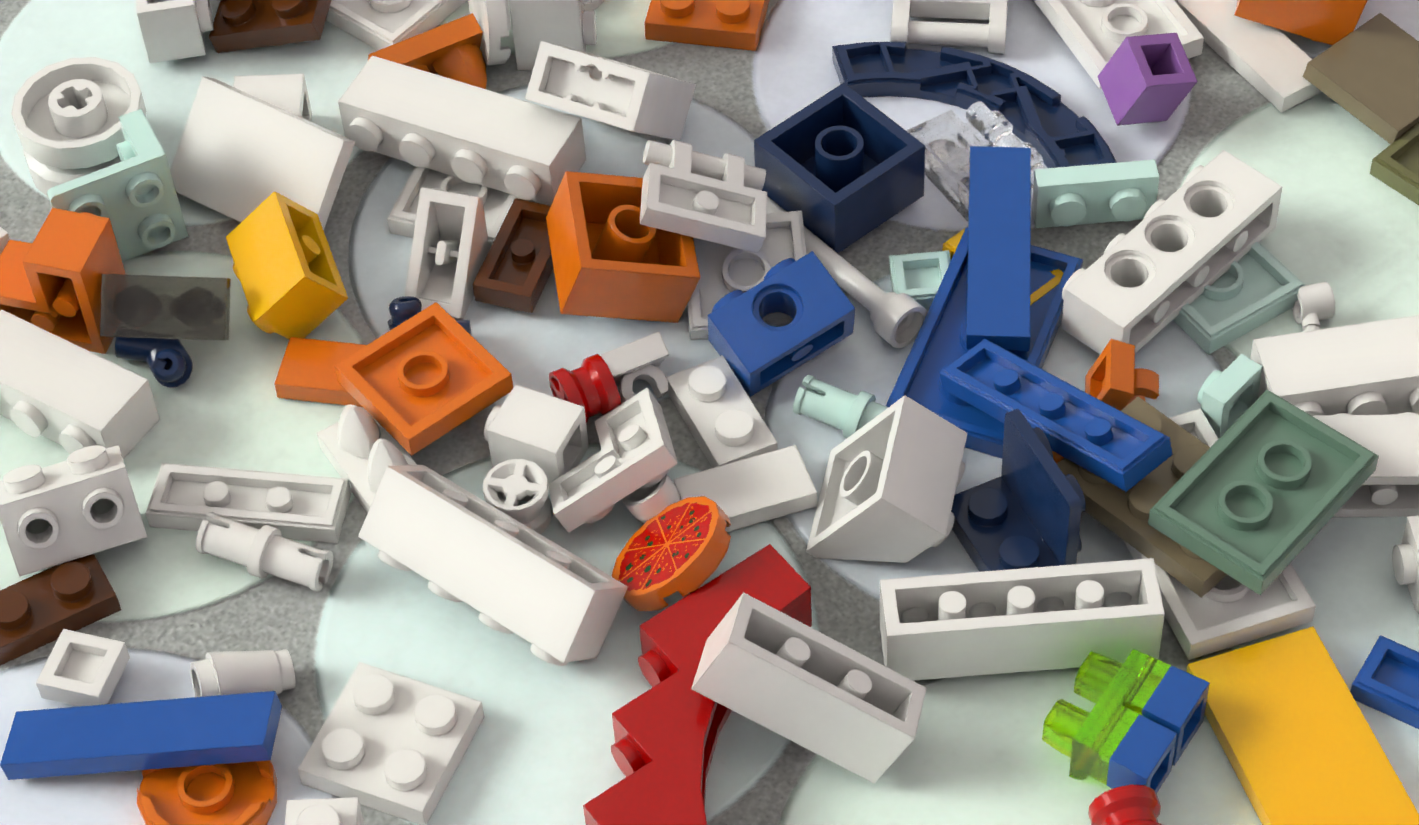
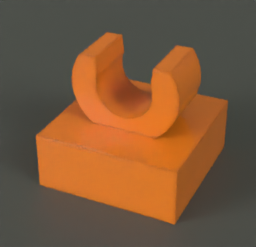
M1111 339L1085 376V392L1121 411L1136 397H1140L1144 401L1145 397L1157 399L1159 396V375L1149 369H1134L1135 345Z

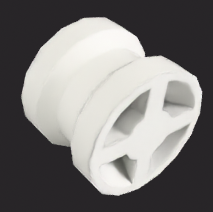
M510 459L498 463L489 470L483 481L484 499L488 504L539 534L544 532L551 522L552 508L548 498V479L541 467L525 459ZM519 501H527V503L518 506Z

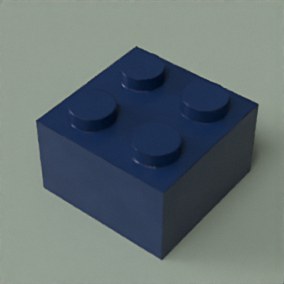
M845 83L837 86L754 140L755 167L766 170L762 191H766L767 196L786 212L802 211L803 226L837 253H840L924 196L925 145Z

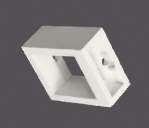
M541 41L525 99L632 132L681 140L696 84L591 53Z

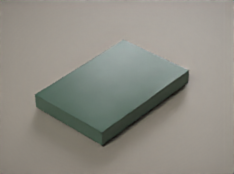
M1266 390L1150 509L1148 525L1261 595L1374 473L1379 456L1278 395Z

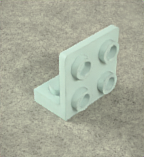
M142 109L119 117L125 138L124 142L116 144L121 162L52 187L47 191L51 208L78 213L88 212L110 218L122 262L189 237L166 154Z

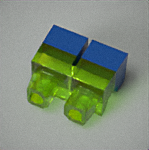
M1135 649L1131 651L1124 663L1091 651L1076 675L1074 693L1096 703V705L1089 713L1063 699L1057 700L1045 718L1042 740L1071 758L1069 777L1084 780L1089 775L1112 789L1132 784L1145 785L1152 788L1157 794L1170 774L1172 765L1175 766L1204 721L1210 682Z

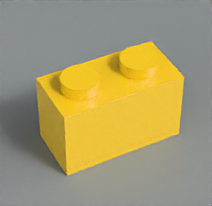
M274 191L226 236L234 261L233 271L242 284L248 302V315L253 323L262 331L269 334L275 332L287 339H290V337L305 338L348 299L318 214Z

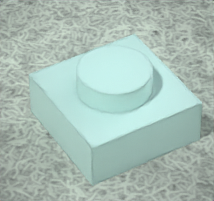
M1243 354L1234 360L1223 372L1216 370L1211 373L1198 393L1197 401L1201 404V410L1218 439L1258 399L1263 366Z

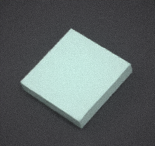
M1256 242L1251 246L1250 251L1238 262L1234 261L1230 269L1211 286H1205L1203 293L1191 304L1187 302L1173 321L1209 355L1293 308L1298 300L1299 288L1306 285L1265 247Z

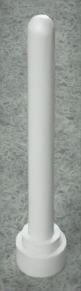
M767 196V213L786 212ZM804 226L806 254L813 251L838 286L871 312L870 318L874 323L875 332L894 348H903L911 344L920 331L927 315V310L908 294L884 292Z

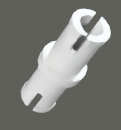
M214 512L207 514V520L203 519L196 537V550L199 553H208L246 566L250 575L263 579L270 574L309 587L316 592L322 590L323 583L326 584L333 565V553L329 550L317 549L284 538L278 528L269 525L257 529L221 517Z

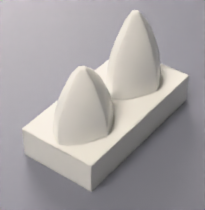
M346 405L339 418V422L317 432L320 449L340 477L349 479L351 492L367 514L387 466L417 465L409 453L365 409L356 405Z

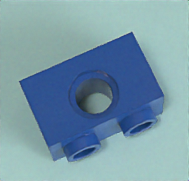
M812 251L797 261L794 258H788L779 262L767 272L764 281L748 291L735 290L721 298L712 308V313L708 314V340L718 354L724 356L748 396L751 397L853 334L855 307ZM781 312L790 316L793 321L782 327H774L768 325L762 319L770 313Z

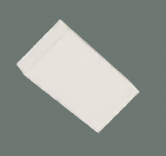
M796 445L674 479V484L681 497L680 501L688 497L705 496L717 503L730 519L731 526L726 527V532L817 507V491Z

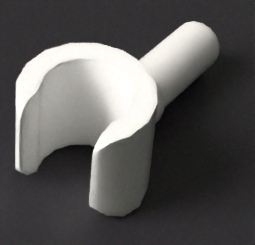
M1327 282L1299 288L1298 300L1295 302L1292 310L1293 317L1298 324H1302L1304 332L1319 330L1321 327L1319 320L1333 318L1335 315V299L1331 286Z

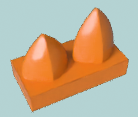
M473 13L368 55V60L373 55L486 89V64L480 50L483 31Z

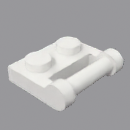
M893 0L890 42H906V49H908V44L988 47V53L1005 54L1008 0ZM910 17L989 20V24L910 21Z

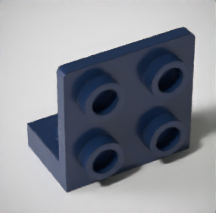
M1019 409L1005 413L1001 477L954 495L951 512L955 518L952 530L979 572L1072 565L1077 563V553L1082 549L1079 534L1081 512H1084L1086 509L1083 491L1075 477L1071 474L1064 475L1054 461L1052 449L1045 433L1039 427L1032 428Z

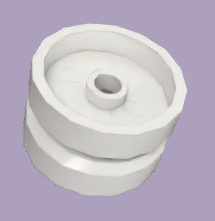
M97 57L70 58L44 67L24 82L14 96L11 115L23 146V153L36 188L47 196V191L52 187L121 162L116 144L124 142L125 138L119 117L142 109L146 117L143 96L134 74L117 62Z

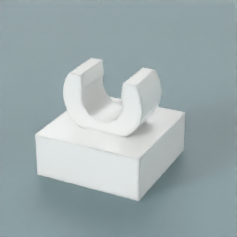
M660 332L601 354L613 375L615 383L618 384L617 388L621 404L635 396L632 386L636 380L647 381L652 386L656 398H660L668 392V380L665 374L658 368L669 355Z

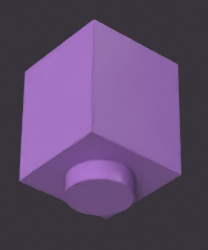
M1177 32L1126 37L1097 76L1117 126L1167 121L1198 82Z

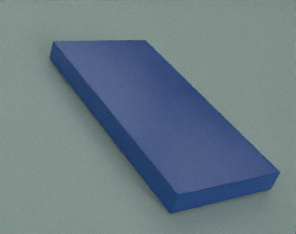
M966 226L886 406L890 407L906 395L967 432L965 448L1002 459L1004 423L943 390L940 378L941 371L970 350L966 349L968 227ZM1031 245L1030 295L1055 277L1050 271L1060 269L1064 274L1056 287L1030 306L1029 351H1007L1042 369L1062 321L1063 288L1071 275L1082 268L1083 259Z

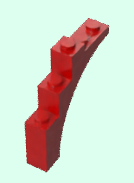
M771 544L639 625L642 655L638 657V663L644 677L652 688L612 713L615 743L611 745V753L626 778L583 805L586 825H707L705 815L706 779L720 731L732 710L691 689L706 640L743 592L809 627L812 626L811 586Z

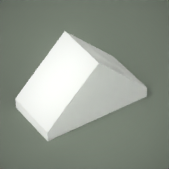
M420 187L405 296L418 298L422 305L421 311L437 302L451 317H465L474 296L473 283L490 250L482 197Z

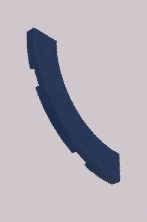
M896 41L862 42L832 46V60L840 84L845 83L863 98L883 96L912 97L937 101L974 112L999 124L1017 136L1034 151L1047 168L1117 163L1108 144L1086 117H1079L1064 105L1058 92L1036 78L1005 63L979 54L942 46L941 52L906 49V42Z

